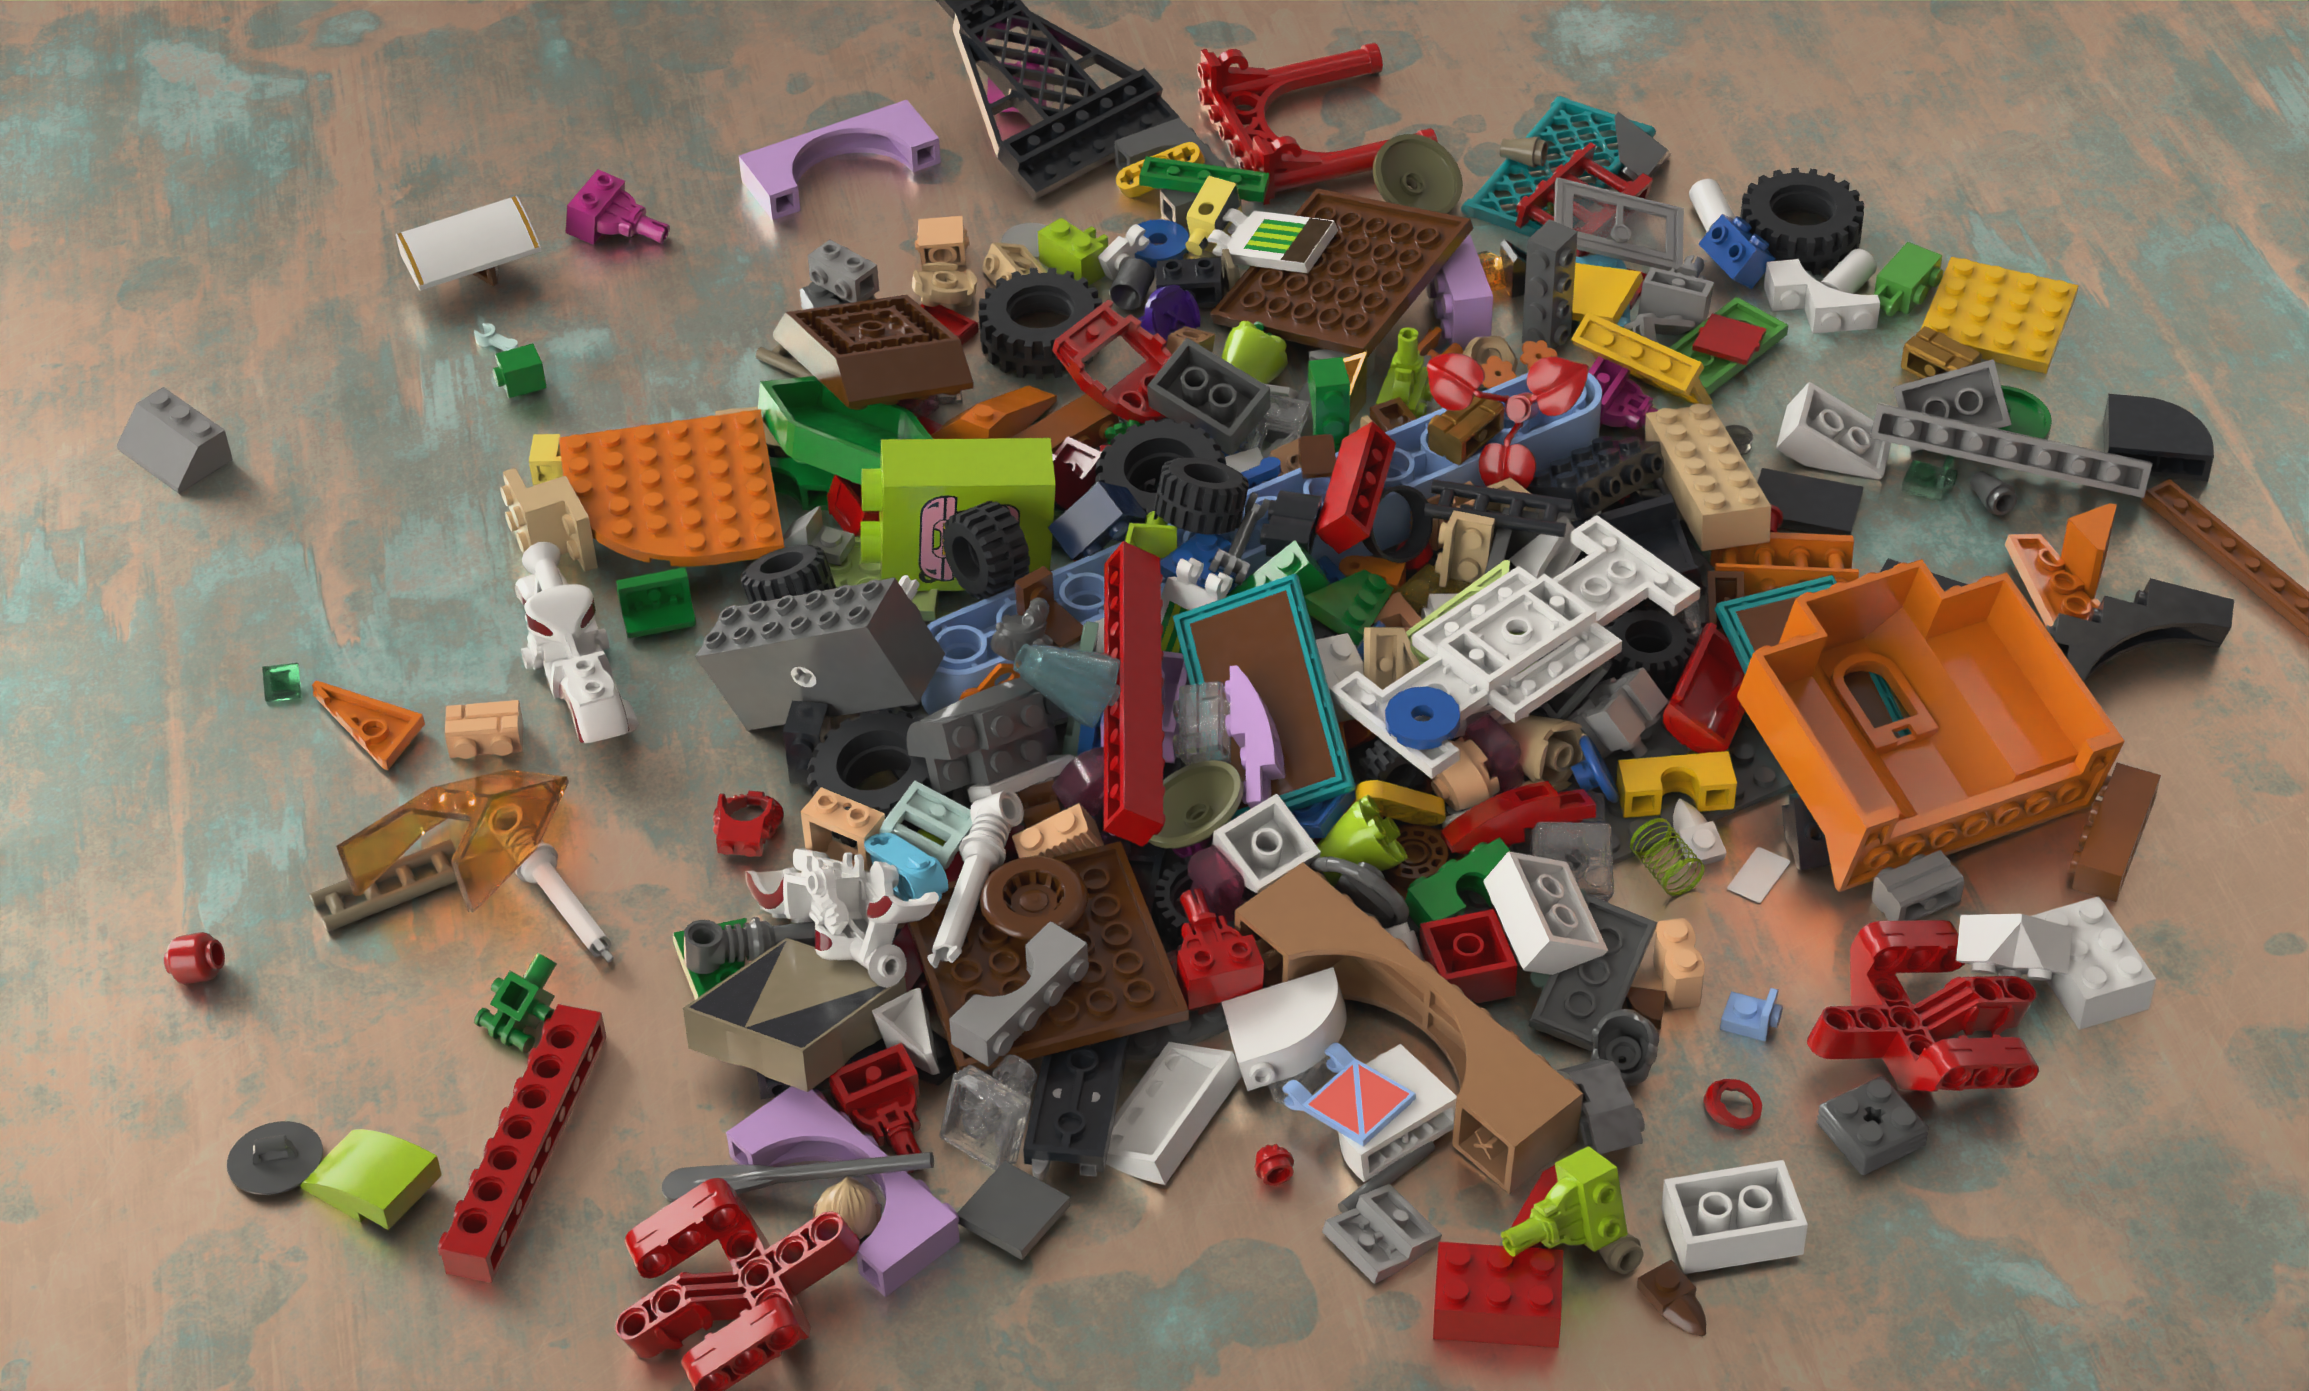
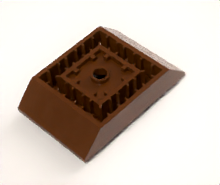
M908 295L785 312L773 332L774 339L848 408L854 410L866 409L868 405L879 403L894 405L899 403L900 400L911 398L926 400L931 395L936 394L957 395L962 390L973 389L974 387L961 340Z

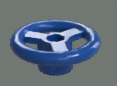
M1583 735L1579 743L1585 760L1571 766L1573 774L1581 789L1588 792L1600 786L1606 798L1610 802L1616 803L1620 796L1612 775L1592 739L1587 735Z

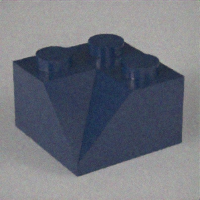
M1097 482L1056 519L1048 529L1071 560L1077 561L1104 550L1103 547L1110 541H1125L1129 523L1146 524L1147 514L1128 488Z

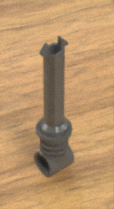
M753 917L750 922L743 924V928H741L740 924H734V929L731 928V925H725L724 930H722L721 926L710 920L693 921L684 930V964L692 972L707 974L717 970L721 964L725 963V959L728 960V963H734L735 958H737L738 962H743L744 957L748 961H753L785 938L815 947V921L772 926L767 921H760L759 917ZM902 928L896 929V932H895L893 941L895 940V938L897 937V935L900 933V931L902 930Z

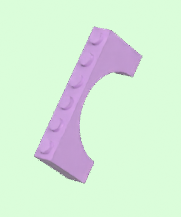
M904 100L739 155L741 178L769 217L775 220L801 211L797 183L801 176L815 164L827 158L847 153H874L898 160L912 172H916L941 163L939 137L909 101Z
M791 1086L726 1132L730 1157L738 1165L782 1167L803 1161L835 1162L887 1156L880 1150L872 1136L869 1134L863 1135L854 1127L850 1118L844 1112H837L828 1104L824 1095L817 1089H811L809 1092ZM906 1171L866 1175L878 1186L886 1200V1204L877 1227L859 1245V1250L856 1253L859 1274L884 1297H887L960 1242L959 1216L954 1208L948 1203L942 1204L932 1195L931 1190L922 1180H915Z

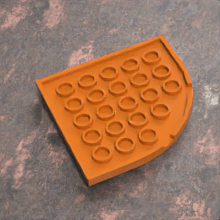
M761 409L559 437L563 476L566 475L589 516L592 537L600 544L619 554L650 563L652 559L670 561L671 566L693 567L759 559L770 552L785 548Z

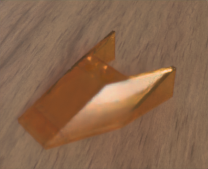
M507 769L429 788L336 846L353 895L361 896L424 833L447 819L463 820L470 823L451 860V864L467 911L474 913L538 848L568 786L567 776Z

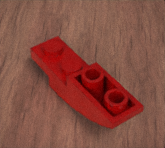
M1549 781L1528 784L1508 790L1472 807L1442 829L1441 838L1452 853L1456 852L1459 854H1468L1479 843L1486 842L1489 844L1499 837L1507 847H1510L1514 843L1525 842L1524 828L1539 830L1546 828L1550 824H1578L1583 819L1596 818V803L1584 789L1558 793Z

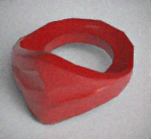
M1722 1079L1715 1081L1707 1088L1703 1099L1705 1110L1719 1124L1737 1130L1750 1129L1760 1120L1763 1106L1760 1096L1746 1082L1736 1079ZM1728 1090L1745 1094L1752 1102V1115L1747 1118L1733 1116L1727 1111L1725 1104L1720 1101L1722 1093Z

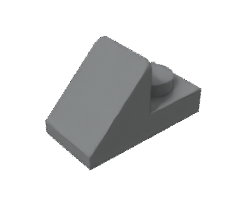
M818 506L792 522L783 536L784 547L797 545L818 546L824 550L828 563L841 566L855 545V535L850 532L823 526L821 506Z

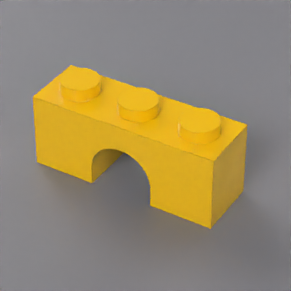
M1729 751L1618 760L1616 787L1620 796L1619 801L1623 817L1629 818L1661 815L1662 796L1670 792H1681L1689 795L1694 800L1696 809L1699 812L1734 809L1737 781Z

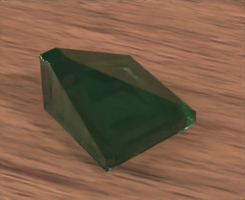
M299 663L262 667L265 702L302 698Z

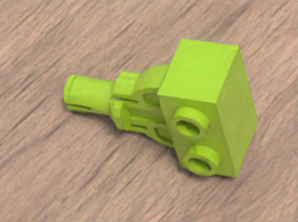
M1406 327L1399 331L1398 352L1394 354L1376 405L1400 397L1418 419L1427 414V401L1432 402L1433 396L1430 391L1427 367L1423 366L1424 357L1420 356V351L1418 350V331L1416 329Z
M1589 1146L1555 1162L1558 1182L1551 1188L1546 1198L1534 1204L1529 1219L1501 1232L1502 1244L1511 1256H1516L1539 1242H1542L1549 1249L1561 1243L1567 1245L1585 1244L1595 1252L1628 1235L1617 1166Z

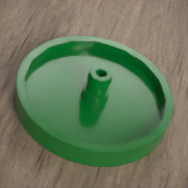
M2001 385L2011 425L1998 429L2048 440L2052 418L2047 406L2039 398L2025 390Z

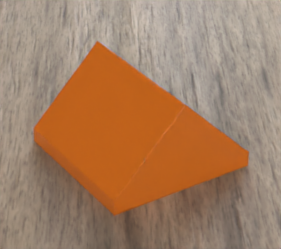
M2109 503L2068 518L2061 558L2066 562L2064 569L2074 576L2077 575L2085 584L2083 591L2090 599H2095L2111 537L2116 504Z

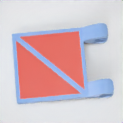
M1337 1042L1331 1044L1325 1050V1054L1331 1057L1326 1062L1328 1069L1338 1074L1318 1092L1312 1095L1297 1080L1289 1081L1282 1088L1283 1092L1288 1094L1284 1099V1103L1288 1108L1308 1113L1362 1146H1365L1416 1099L1414 1092L1355 1059L1345 1047Z

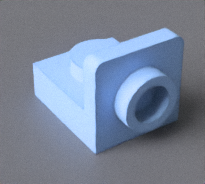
M1770 988L1766 1000L1731 991L1721 1018L1720 1030L1766 1042L1770 1027L1778 1028L1782 1015L1783 1005L1777 1004L1778 989Z

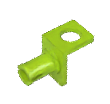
M1155 511L1150 512L1146 516V524L1129 523L1125 542L1160 558H1165L1177 549V527L1167 526L1168 523L1159 516L1155 520Z

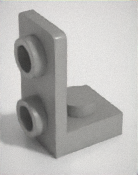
M1644 313L1637 315L1636 320L1625 324L1624 328L1657 342L1656 334L1680 335L1694 329L1695 321L1683 320L1680 315L1656 318L1654 313Z

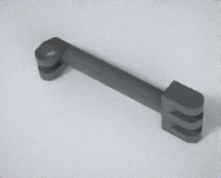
M1254 492L1251 493L1247 500L1245 515L1228 553L1218 548L1208 569L1215 573L1219 566L1224 567V574L1230 576L1231 572L1236 573L1234 583L1240 586L1251 565L1241 560V557L1257 521L1265 515L1270 500L1264 498L1261 506L1256 504L1255 501L1258 494Z

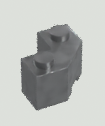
M1598 1059L1557 1070L1565 1079L1572 1080L1583 1093L1579 1123L1585 1147L1589 1146L1597 1153L1604 1154L1643 1143L1641 1132L1645 1130L1642 1113L1638 1108H1635V1104L1623 1082L1621 1072L1613 1061Z

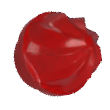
M1277 1144L1266 1145L1257 1152L1254 1170L1256 1175L1263 1179L1266 1185L1277 1186L1287 1182L1293 1176L1294 1159L1292 1154L1284 1147H1279Z

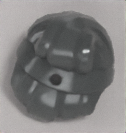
M1038 597L1031 600L1030 606L1023 616H1010L1008 614L1003 616V623L999 622L996 624L995 628L997 631L993 634L990 643L994 653L1004 659L1019 663L1042 661L1050 655L1053 648V640L1045 634L1046 620L1049 614V604L1046 599Z
M1617 1009L1604 1016L1597 1027L1592 1030L1593 1051L1590 1061L1598 1059L1613 1061L1615 1066L1619 1068L1626 1087L1638 1085L1647 1079L1651 1066L1656 1061L1659 1033L1648 1019L1634 1010ZM1625 1059L1626 1062L1622 1064L1619 1060Z

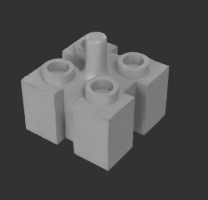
M1642 667L1623 674L1618 680L1613 677L1597 683L1581 701L1582 704L1575 708L1565 720L1574 721L1583 727L1580 728L1582 733L1592 739L1602 758L1607 757L1618 749L1623 751L1630 750L1636 758H1640L1648 750L1641 741L1640 734L1659 720L1660 715L1658 713L1668 703V700Z

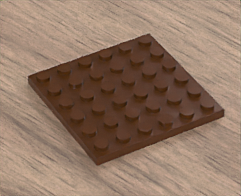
M1316 188L1293 216L1333 220L1338 231L1309 273L1250 266L1212 310L1210 316L1214 324L1232 328L1239 326L1241 321H1249L1252 324L1258 321L1264 324V333H1272L1281 339L1349 355L1367 352L1368 358L1474 227L1470 218Z
M1121 841L1053 857V859L1062 861L1075 869L1087 887L1088 903L1085 912L1078 922L1066 931L1087 943L1089 968L1080 981L1074 982L1063 993L1062 998L1055 1006H1050L1039 1016L1031 1030L1024 1031L1013 1042L1008 1053L1004 1056H999L989 1067L952 1045L949 1019L975 994L990 997L1003 996L1025 985L1031 977L1027 971L1025 945L1031 939L1015 938L995 929L984 917L979 899L961 948V954L953 963L940 960L938 967L934 968L929 963L927 957L933 954L932 948L957 881L948 882V890L942 893V898L937 902L929 915L918 921L907 922L960 1077L1189 1020L1188 1007Z

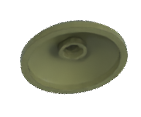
M1417 134L1398 135L1388 140L1375 157L1373 163L1374 181L1380 195L1386 202L1448 214L1458 203L1463 188L1462 175L1453 156L1438 142Z
M1209 760L1188 765L1163 780V785L1165 786L1163 798V813L1166 816L1165 824L1158 835H1153L1148 842L1161 848H1184L1198 844L1213 836L1215 830L1232 819L1242 800L1244 784L1238 771L1229 763Z

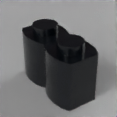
M1280 491L1277 499L1270 501L1268 508L1269 524H1263L1260 536V544L1266 545V556L1274 557L1294 540L1311 555L1317 535L1315 529L1322 509V496Z

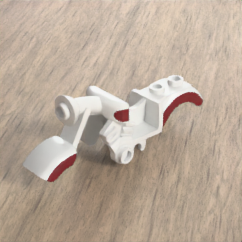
M538 542L530 546L523 554L522 564L532 574L520 578L515 585V593L522 605H524L526 625L530 631L527 637L528 645L526 648L521 649L526 669H545L554 699L560 697L561 700H566L580 743H592L633 732L639 726V722L630 702L622 698L607 656L603 651L610 648L605 628L598 629L594 596L590 588L584 585L568 584L564 575L557 568L561 554L560 549L550 542Z
M800 848L795 849L793 852V865L795 868H785L779 871L745 872L749 891L760 905V909L772 913L773 918H789L793 923L815 921V950L817 955L827 960L855 959L868 969L870 978L878 986L886 988L897 984L906 971L907 962L904 952L899 947L892 945L898 923L921 920L930 914L939 900L936 892L925 893L921 898L910 899L908 902L892 896L894 893L893 888L899 882L897 868L894 865H889L887 862L874 861L870 871H865L864 859L861 854L854 856L855 865L853 867L851 852L844 853L842 862L830 859L826 853Z

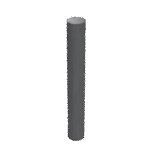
M1431 1141L1379 1172L1338 1204L1340 1212L1344 1213L1356 1208L1360 1195L1387 1184H1392L1435 1151L1434 1143Z

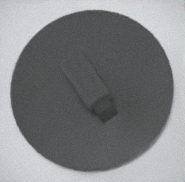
M290 1121L268 1123L249 1131L235 1143L227 1159L228 1175L237 1187L252 1194L272 1195L286 1192L301 1185L318 1167L323 1157V1145L318 1134L304 1124Z

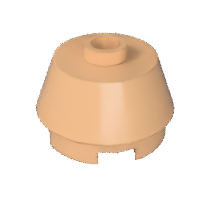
M1460 737L1456 741L1448 740L1460 750V760L1432 778L1431 786L1435 794L1443 798L1456 811L1472 808L1500 791L1498 778H1489L1488 770L1484 764L1488 759L1482 750L1471 739L1464 741L1463 737Z

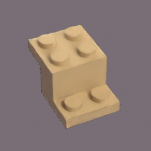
M516 468L503 471L505 486L500 487V491L505 505L509 506L510 511L505 512V516L511 532H518L516 537L521 551L524 553L530 546L538 542H550L560 549L561 555L569 553L573 561L578 560L585 572L598 568L589 516L566 475L526 488Z

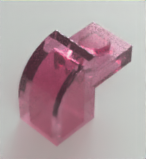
M1104 747L1090 749L1075 757L1066 765L1051 786L1066 809L1080 803L1090 816L1095 817L1103 806Z

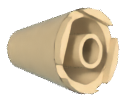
M1529 715V717L1522 718L1516 723L1511 722L1485 729L1486 741L1491 747L1534 783L1549 781L1557 792L1566 789L1572 784L1567 781L1573 774L1571 766L1585 760L1579 740L1586 734L1582 733L1580 729L1583 727L1574 721Z

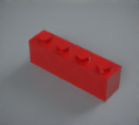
M1373 421L1342 440L1315 529V533L1321 540L1332 547L1338 554L1370 536L1396 442Z

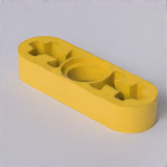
M1193 142L1183 143L1151 156L1199 164L1205 163L1203 153L1198 145ZM1144 160L1123 168L1116 176V184L1126 197L1134 198L1155 190L1152 187L1139 185V175Z
M1379 780L1365 781L1356 785V802L1368 794L1377 804L1380 811L1379 814L1382 816L1426 826H1435L1446 820L1445 801L1441 797Z

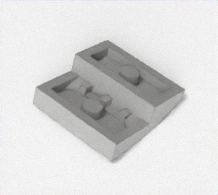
M1390 1184L1360 1195L1356 1208L1327 1219L1322 1230L1374 1284L1392 1276L1420 1258L1435 1246L1442 1237V1234Z

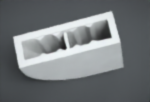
M1333 967L1221 1002L1247 1091L1288 1079L1313 1067L1327 1056L1325 1050L1331 1044L1339 1042L1346 1026V1006Z
M1401 1044L1386 1053L1380 1054L1366 1065L1414 1092L1416 1099L1365 1146L1338 1132L1344 1160L1363 1182L1371 1179L1407 1154L1431 1141L1433 1142L1454 1129L1457 1096Z

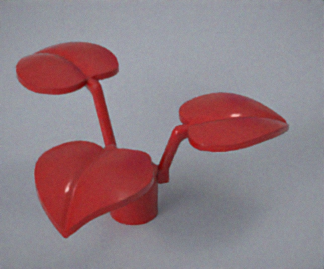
M1456 353L1442 354L1430 359L1427 364L1431 394L1434 400L1446 410L1460 411L1466 409L1471 405L1474 396L1505 403L1506 415L1515 424L1505 437L1504 445L1490 443L1484 447L1479 458V472L1486 487L1512 478L1524 489H1527L1534 479L1536 472L1535 457L1522 444L1510 445L1511 440L1518 430L1523 427V421L1534 418L1539 410L1547 416L1562 415L1570 410L1584 390L1589 366L1584 363L1570 361L1561 357H1545L1536 361L1528 372L1527 386L1532 393L1524 392L1510 397L1508 395L1502 396L1477 390L1485 380V372L1476 360L1467 355Z

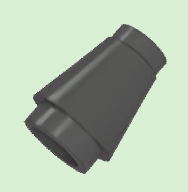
M1985 471L1977 472L1972 477L1970 485L1989 513L2005 515L2015 507L2017 496L2013 486L1987 474Z

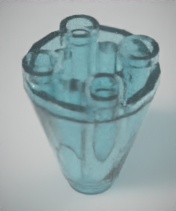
M1024 644L1016 655L1014 671L1020 673V677L1075 721L1089 728L1096 726L1103 710L1107 705L1113 706L1120 694L1121 688L1116 684L1120 660L1106 653L1042 644H1033L1032 646Z

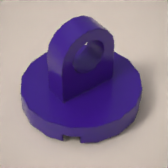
M1181 286L1160 287L1150 295L1145 306V315L1138 318V320L1142 322L1141 327L1153 336L1158 333L1167 341L1169 334L1185 326L1194 329L1200 327L1199 306L1193 295L1188 290L1184 291L1180 288Z

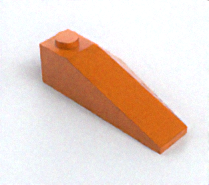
M1028 385L975 404L948 420L931 437L933 439L1011 438L1029 427L1057 401V395Z

